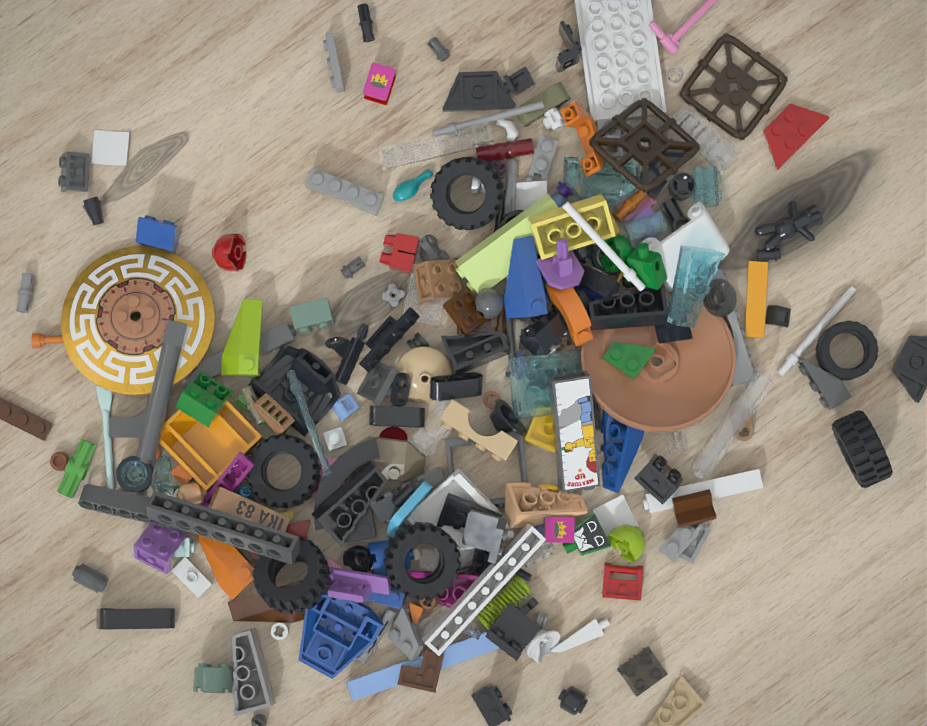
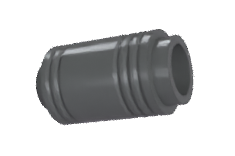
M83 563L81 566L77 565L72 573V576H74L73 581L96 593H102L109 581L106 575Z

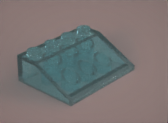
M581 350L550 353L547 356L533 355L509 358L511 398L515 420L552 415L548 376L582 371Z

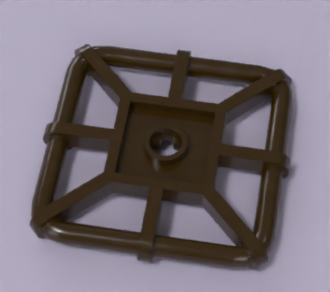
M725 33L717 39L704 58L698 61V66L683 84L679 94L688 105L705 116L708 122H713L726 133L741 141L745 140L764 115L770 112V107L784 90L788 77L780 69L760 56V52H755L736 37ZM730 43L752 58L744 70L732 62ZM724 44L727 65L719 73L709 66V62ZM757 62L777 78L757 81L748 74V71ZM703 70L716 78L709 88L689 90ZM730 83H732V84L736 83V84H737L738 91H736V90L730 91V90H729V89H730V85H729V84H730ZM778 84L764 104H761L751 96L757 87ZM710 94L720 102L711 112L690 96ZM747 101L759 111L743 130L740 109ZM723 105L735 113L737 130L716 116Z
M641 98V100L634 102L619 115L613 116L609 123L589 139V145L594 151L607 161L615 172H619L643 193H648V191L655 189L669 176L675 175L680 167L700 151V144L681 128L674 118H670L654 103L647 100V98ZM641 107V122L633 128L625 119ZM647 108L664 122L658 129L647 121ZM616 126L627 133L622 138L603 137ZM668 129H672L686 142L670 141L663 133ZM641 142H648L649 144L648 146H642ZM601 146H619L627 154L617 161ZM669 149L689 150L674 163L663 155ZM632 158L642 166L643 183L623 166ZM657 159L667 169L649 183L648 166Z

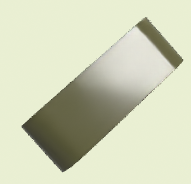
M561 82L520 105L524 106L543 101L545 108L517 116L523 126L527 127L544 117V114L550 109L562 106L571 98Z

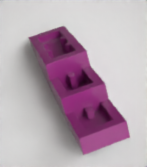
M240 451L217 479L218 481L211 488L209 494L204 498L203 506L208 508L213 494L218 487L235 493L255 466V463Z

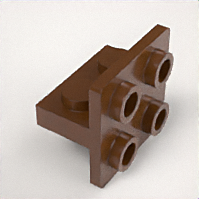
M469 287L442 305L460 331L465 335H468L488 320L482 312L477 311L476 296Z

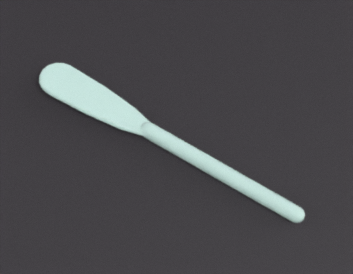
M96 385L103 420L107 488L115 490L112 438L109 437L112 392Z

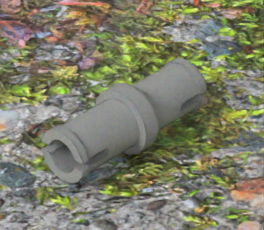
M22 273L21 287L17 293L19 299L16 311L29 313L35 275Z

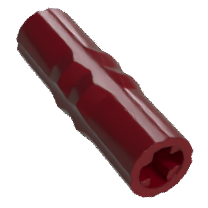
M532 138L475 147L477 158H481L486 162L534 154Z

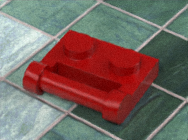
M605 562L602 597L641 601L643 566H618ZM610 573L636 575V581L610 578Z

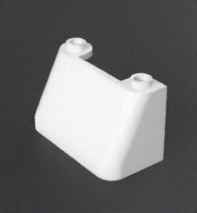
M701 202L696 203L688 210L687 215L691 221L661 242L653 237L646 238L641 242L647 243L650 251L661 254L667 274L664 287L669 292L676 291L724 258L730 251L726 240Z

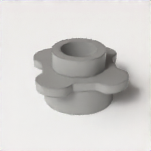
M390 284L386 293L382 294V299L387 300L391 303V306L396 307L400 299L404 298L405 293L403 290L397 289L395 284Z

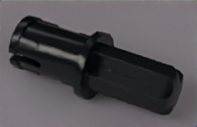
M366 3L357 6L360 23L358 24L361 26L363 42H371L375 40L369 7Z

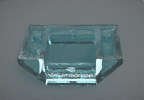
M564 156L563 181L580 201L602 194L608 206L619 205L639 190L619 172H615L607 161L604 162L603 169L586 178L580 160L583 158ZM626 163L623 165L640 180V164Z

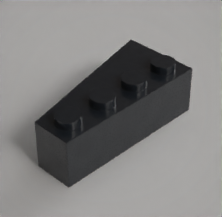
M575 290L586 312H588V304L591 300L584 290ZM554 304L548 314L540 315L537 318L538 321L524 328V333L519 336L532 355L547 356L551 352L550 347L558 346L562 342L561 336L570 334L563 315Z

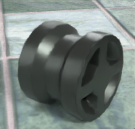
M418 332L412 340L406 342L411 349L420 346L430 347Z

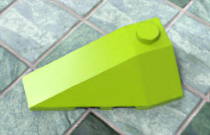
M243 299L222 354L221 375L260 376L263 299Z

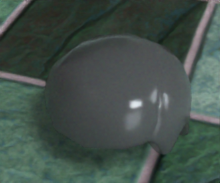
M484 288L477 293L475 303L477 311L482 312L486 319H494L501 313L504 300L497 290Z

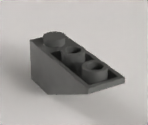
M805 359L798 361L800 372L804 376L807 375L810 380L809 385L814 392H818L821 397L819 401L824 408L831 410L852 397L840 379Z

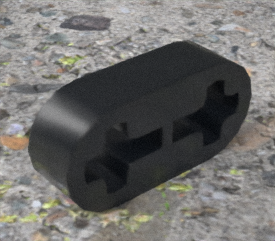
M397 373L393 380L390 401L397 407L405 406L408 401L411 377L406 373ZM400 381H404L403 386H400ZM398 393L402 394L401 399L398 398Z

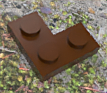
M425 650L421 669L401 665L397 685L436 693L444 654L441 653L438 656L434 651Z

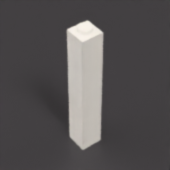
M756 469L680 486L663 505L650 493L644 494L645 498L642 499L644 510H648V513L673 508L672 498L710 489L712 499L761 489L763 488L760 470Z

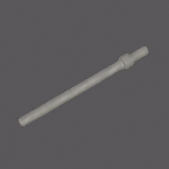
M539 101L456 124L455 122L449 123L445 127L434 129L433 134L434 137L448 133L449 135L456 134L460 130L545 108L544 103Z

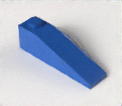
M533 236L513 239L506 290L503 298L506 318H523L548 314L541 273L536 263L537 254Z
M604 411L601 421L602 426H600L602 427L601 433H603L604 445H601V451H604V462L602 464L603 488L619 493L645 431L627 426Z

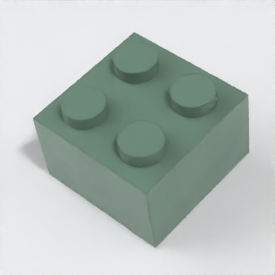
M327 297L289 307L294 329L297 333H301V335L310 334L313 332L312 329L316 328L326 330L331 328L332 324H335Z

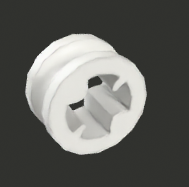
M282 622L275 623L271 628V635L276 640L286 638L289 633L288 626ZM277 626H280V628L284 627L285 629L281 637H279V634H275Z

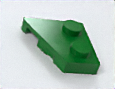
M613 342L602 359L635 380L656 349Z

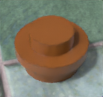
M56 452L51 456L50 464L53 469L63 471L70 459L66 453Z

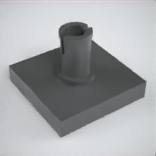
M379 362L371 372L367 373L356 394L380 405L386 394L391 397L393 385L391 383L398 370Z

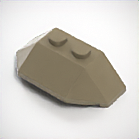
M368 436L358 442L361 443L365 440L376 438L380 457L360 465L354 470L356 472L362 469L368 462H371L387 480L404 482L424 474L426 456L420 453L407 440Z

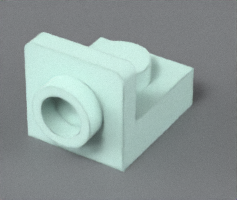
M186 537L172 557H192V553H195V541H192V537Z

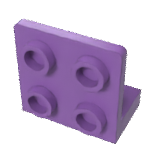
M149 524L134 544V558L168 574L171 570V558L184 542L187 534L181 530Z

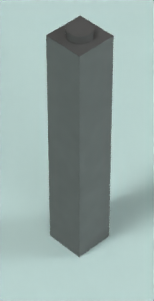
M285 322L263 332L261 357L281 348L285 344L288 345L295 342L294 336L297 334L293 325L289 326ZM224 351L204 359L199 367L185 379L187 385L191 383L200 371L213 379L221 376L222 354Z

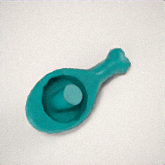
M426 169L418 177L401 182L393 191V199L397 202L411 199L417 193L421 183L433 176V172Z

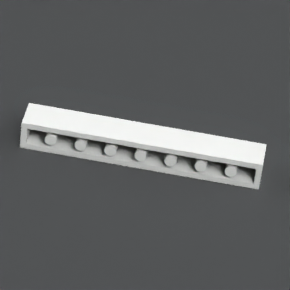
M528 523L504 549L502 557H498L495 564L491 563L422 638L423 642L440 656L546 539Z

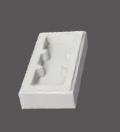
M184 557L171 570L198 598L213 585L187 557Z

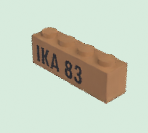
M222 487L216 488L208 506L210 509L283 532L286 531L291 519Z

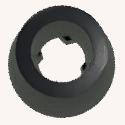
M98 196L84 200L83 208L92 221L93 226L104 223L101 200L99 201Z

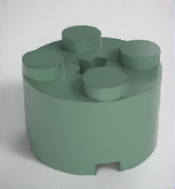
M198 663V667H195L193 692H198V688H201L200 691H203V693H225V689H228V693H232L234 669H231L229 664H218L216 668L211 667L207 663Z

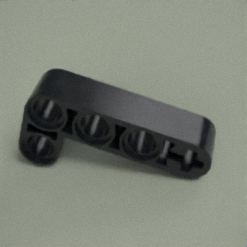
M175 608L97 609L96 628L102 630L175 628Z

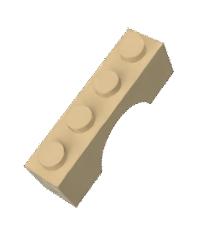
M452 399L440 418L443 422L441 425L450 431L455 429L459 432L458 436L465 441L471 439L475 442L474 446L483 452L485 449L492 453L491 457L498 462H501V460L506 461L518 441L503 431L493 436L477 434L469 425V410Z

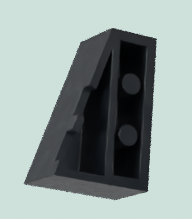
M502 331L471 335L460 334L459 336L448 337L441 336L456 374L465 373L510 354Z

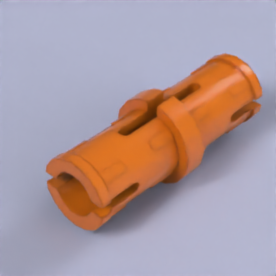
M639 189L636 190L632 196L626 198L623 201L624 203L613 212L615 219L622 222L628 214L637 209V206L648 197V194L643 193Z

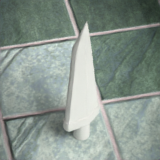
M596 618L592 619L591 622L552 648L551 652H563L603 636L602 629L610 625L607 618L599 623Z

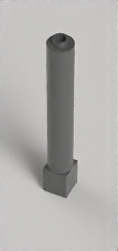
M169 319L167 322L136 454L139 461L150 464L151 460L155 461L187 328L186 323Z

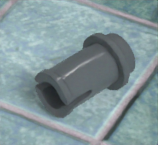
M434 37L429 41L430 43H427L436 54L437 60L443 62L449 58V49H445L437 37Z
M359 256L347 266H342L341 272L346 279L353 278L352 275L366 266L364 262L357 265L362 261Z

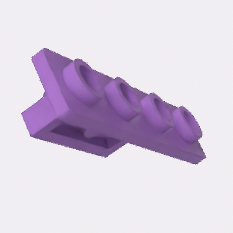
M330 567L331 574L329 577L331 578V586L327 591L328 597L364 603L371 592L389 595L391 592L388 576Z

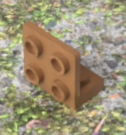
M456 259L431 260L413 266L420 303H426L435 299L452 298L462 291L460 275L455 270L458 268L455 263Z

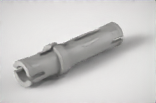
M386 608L380 618L384 624L376 640L357 657L358 660L365 664L367 663L374 649L377 650L379 641L397 615L396 613Z

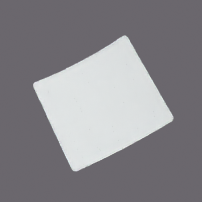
M94 130L91 163L126 166L129 132Z
M624 495L593 509L606 536L614 528L623 524L639 527Z

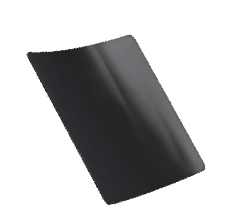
M686 307L668 309L667 324L655 325L659 344L693 339Z

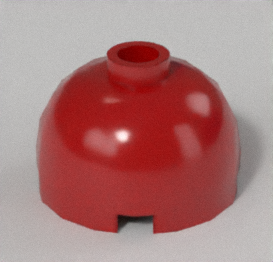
M226 234L216 241L212 248V257L218 267L229 272H238V270L244 268L247 251L243 252L242 245L246 244L242 235Z

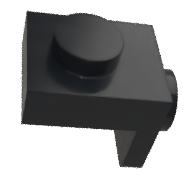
M523 67L510 76L507 74L503 76L506 81L504 82L505 88L509 93L512 92L516 96L536 84L527 67Z

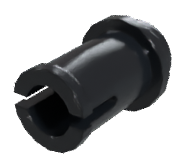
M775 247L768 252L764 249H757L758 262L775 260L777 262V260L781 259L780 248Z
M406 484L396 496H392V503L397 508H400L415 490L409 484Z

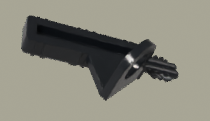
M362 324L359 327L358 332H356L357 337H352L350 341L343 337H333L325 342L326 347L333 349L342 358L335 376L336 381L343 385L348 384L365 345L363 339L368 335V325Z

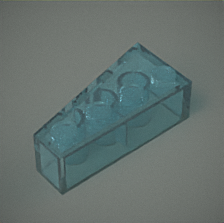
M680 246L667 322L676 326L694 328L704 305L702 302L705 295L710 291L711 287L709 286L719 270L717 267L720 261L723 260L725 253L713 249Z

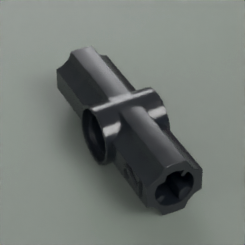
M674 197L659 205L671 226L672 232L678 230L676 228L677 222L684 224L689 222Z

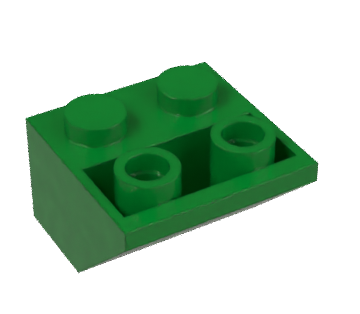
M200 371L182 392L176 408L209 428L219 416L233 391Z

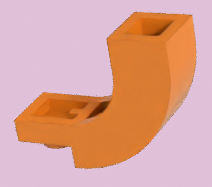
M546 284L549 299L563 315L573 344L578 347L592 340L590 319L575 290L572 287L560 290Z

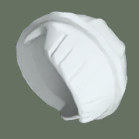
M539 629L525 647L526 654L541 664L542 657L550 655L551 649L559 642V632Z

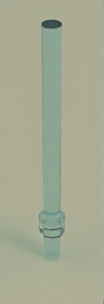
M290 370L287 372L291 383L292 394L296 396L326 477L330 476L333 473L303 396V387L298 382L294 370Z

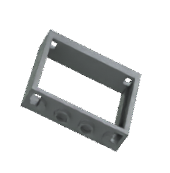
M517 432L506 433L518 441L521 483H528L523 435ZM496 434L481 435V436H493V435H496ZM462 438L445 439L449 476L454 472L452 447L475 445V442L471 439L468 441ZM505 497L489 499L497 508L505 507Z

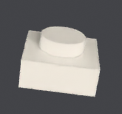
M342 427L323 433L329 451L347 446Z

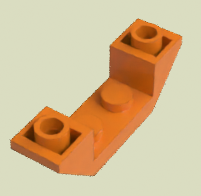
M573 101L562 108L560 112L566 127L576 128L586 157L581 159L580 163L586 178H589L603 169L605 160L589 145V139L598 131L594 119L576 101Z

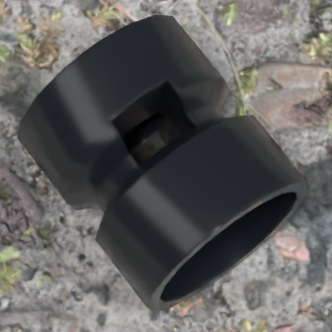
M681 172L676 174L668 187L670 196L674 197L677 201L688 199L695 190V179L689 173Z

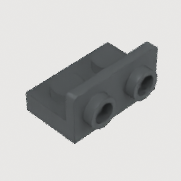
M68 151L63 153L59 158L61 175L58 179V185L61 187V192H88L89 154Z

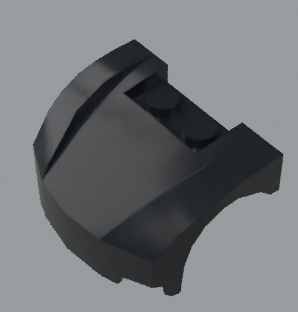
M286 344L280 348L272 361L260 372V376L253 377L248 386L252 385L254 393L259 398L267 393L295 420L291 426L303 437L321 421L341 395L336 383V376L320 358L304 348L297 349Z

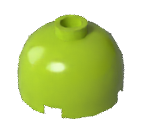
M623 524L614 528L607 536L611 547L614 550L617 547L622 552L620 556L629 562L634 563L644 553L646 546L643 537L644 533L638 526L633 527L632 525Z

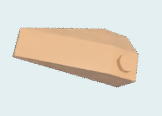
M525 482L507 483L505 486V515L510 529L524 528L528 523L531 526L545 524V517H574L588 512L583 496L579 494L562 492L561 490L559 492L549 491L547 487H531V484Z

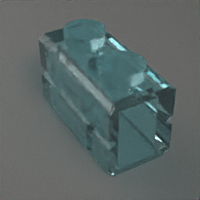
M717 166L693 168L692 176L696 183L695 190L693 191L694 205L701 202L705 207H717L719 202H722V191L718 190V183L721 182V173L717 171Z
M661 211L630 221L623 226L626 237L631 244L664 233L668 229Z

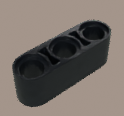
M477 372L432 377L430 379L429 397L435 401L480 396L482 395L483 375Z
M370 406L369 425L424 428L425 408Z

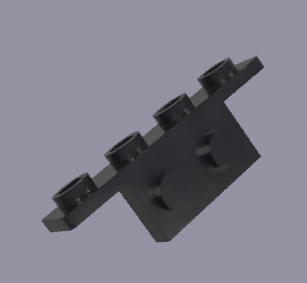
M409 307L397 321L392 316H389L365 342V345L371 350L359 362V365L368 373L371 372L381 359L390 352L391 348L402 339L408 329L416 323L420 315L413 308Z

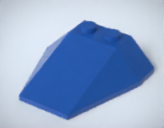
M327 592L326 595H321L322 600L319 604L315 602L312 605L314 608L309 611L307 608L305 609L299 661L333 679L376 640L384 624L367 605L361 602L357 603L350 600L328 597Z

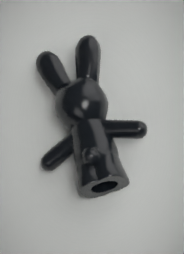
M791 201L789 203L790 218H781L775 223L757 226L755 234L758 236L776 233L765 241L764 250L767 252L773 250L782 240L792 238L797 232L808 241H814L815 236L807 229L823 223V217L816 204L797 214L796 203Z

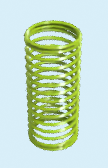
M518 575L513 576L517 584L510 579L513 586L507 582L510 589L506 585H504L506 591L502 588L500 589L506 597L498 591L497 593L502 600L495 595L498 602L492 598L491 600L494 604L491 601L488 602L491 607L486 604L490 613L485 608H483V611L487 616L482 611L476 615L488 630L492 627L490 622L494 624V620L496 621L497 617L499 618L500 614L509 604L515 606L514 602L516 605H519L517 600L522 602L520 597L525 599L521 591L527 597L528 593H532V590Z

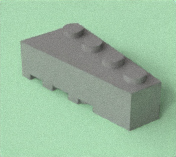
M256 628L232 635L234 716L276 704Z

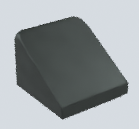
M768 305L765 324L788 328L791 309L778 305Z

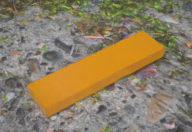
M748 261L744 329L746 338H764L768 262Z

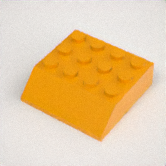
M227 401L219 416L209 428L181 410H178L164 423L159 443L206 491H210L238 453L241 451L246 456L264 437Z

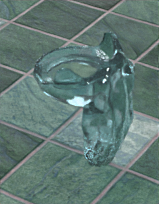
M166 455L161 456L154 465L151 487L153 492L163 493L167 491L170 495H174L180 486L170 483L171 474L169 473L172 470L170 459Z

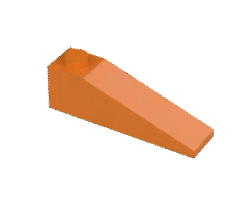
M196 534L219 586L234 600L255 580L252 577V571L256 568L237 547Z

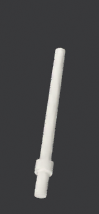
M567 201L562 206L566 212L624 273L623 276L627 281H631L639 291H642L646 286L636 276L637 273L621 260Z
M850 286L797 349L785 358L786 361L777 371L779 375L783 377L791 366H795L802 353L857 291L854 287Z

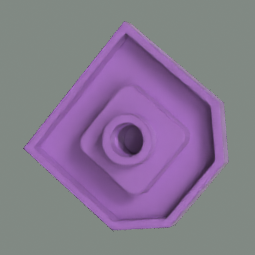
M560 238L556 242L557 255L543 260L541 258L537 259L536 263L549 286L564 290L579 285L584 270L572 250L568 251L567 239Z

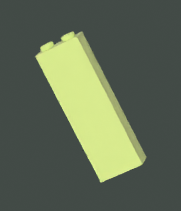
M548 193L455 261L458 266L455 270L461 278H467L469 282L466 284L472 292L476 291L478 293L484 288H492L507 277L513 239L533 236L528 217L559 208Z

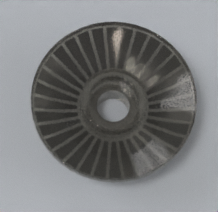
M713 279L705 285L702 300L710 314L716 317H724L734 310L737 296L733 286L728 281Z

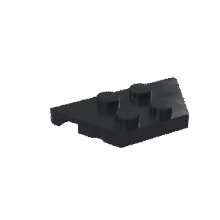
M497 71L459 72L443 106V112L516 108V104L510 97Z
M908 336L891 369L915 403L920 402L927 388V336Z

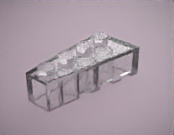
M684 103L670 117L674 118L677 121L676 123L700 144V151L698 153L721 175L741 155L742 151L717 131L708 120L702 118L692 105Z

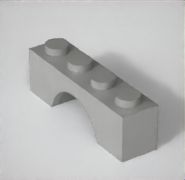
M315 168L311 169L305 183L308 190L342 200L359 210L375 216L378 215L384 200V196Z

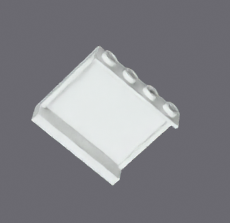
M458 468L427 495L407 518V523L414 525L415 522H421L422 524L438 522L448 493L497 513H502ZM507 520L506 529L510 530V526ZM461 527V529L456 530H458L461 533H464L465 528ZM457 546L461 555L459 557L461 568L473 558L475 548L463 549ZM434 547L435 553L439 556L437 549Z

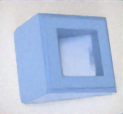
M349 392L338 399L332 409L339 419L343 421L360 409V406Z

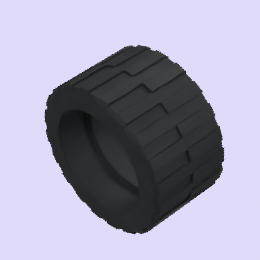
M845 321L829 327L822 333L815 348V355L818 365L822 370L840 380H852L866 374L873 368L878 358L879 347L874 333L866 325H862L857 321ZM838 334H853L862 343L864 355L862 361L856 367L850 369L841 368L832 360L830 343Z

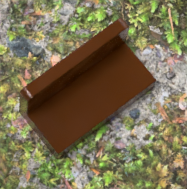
M710 489L672 498L673 511L679 527L717 518Z

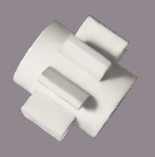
M556 107L544 114L546 118L543 119V123L547 129L551 127L553 131H556L565 125L562 114Z

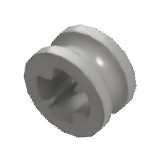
M538 611L535 623L544 630L548 614L545 613L543 615Z

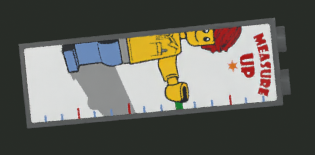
M586 370L548 376L558 486L562 492L575 493L576 490L581 489L593 490L601 485L591 376Z

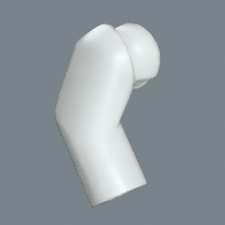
M506 118L497 120L496 125L506 129L508 133L506 136L507 140L515 141L519 135L515 123Z

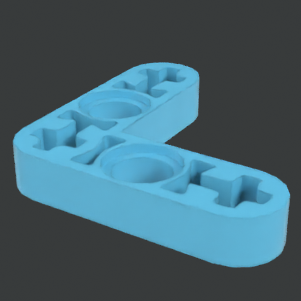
M424 481L390 520L386 532L388 537L393 539L398 529L400 531L404 529L407 518L427 497L433 486Z

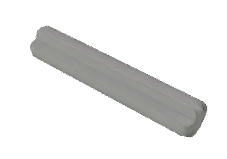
M515 160L507 161L504 215L515 210L518 163Z

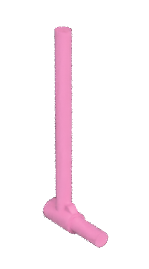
M706 0L673 35L665 34L654 20L648 26L672 55L679 49L678 40L717 0Z

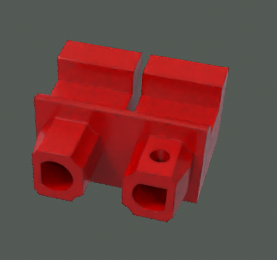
M400 233L385 235L383 245L393 247L392 254L381 252L379 262L389 266V269L412 274L419 237Z

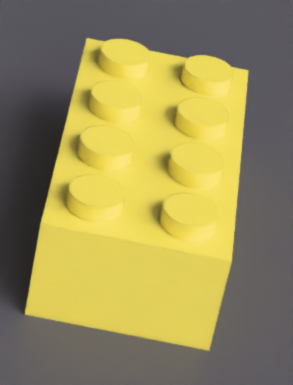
M602 194L571 204L603 240L616 236L608 205ZM563 207L528 217L536 249L542 260L557 255L556 242L560 238L567 239L568 251L595 243Z

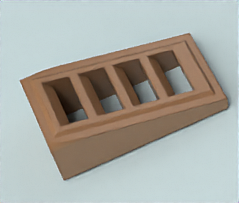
M267 393L252 405L277 435L285 431L295 421ZM265 402L268 403L265 408L261 407ZM272 408L273 411L269 414L267 411Z

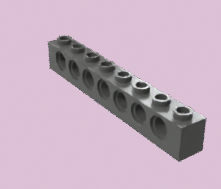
M157 491L153 492L146 505L148 519L291 565L294 564L300 551L299 536Z

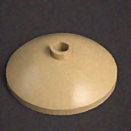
M427 346L410 349L401 356L395 367L398 370L397 373H406L411 377L408 399L418 403L435 401L429 397L430 379L432 377L452 375L451 365L446 356L439 350ZM426 375L428 376V379L426 381L421 380V377ZM400 381V386H403L404 381Z

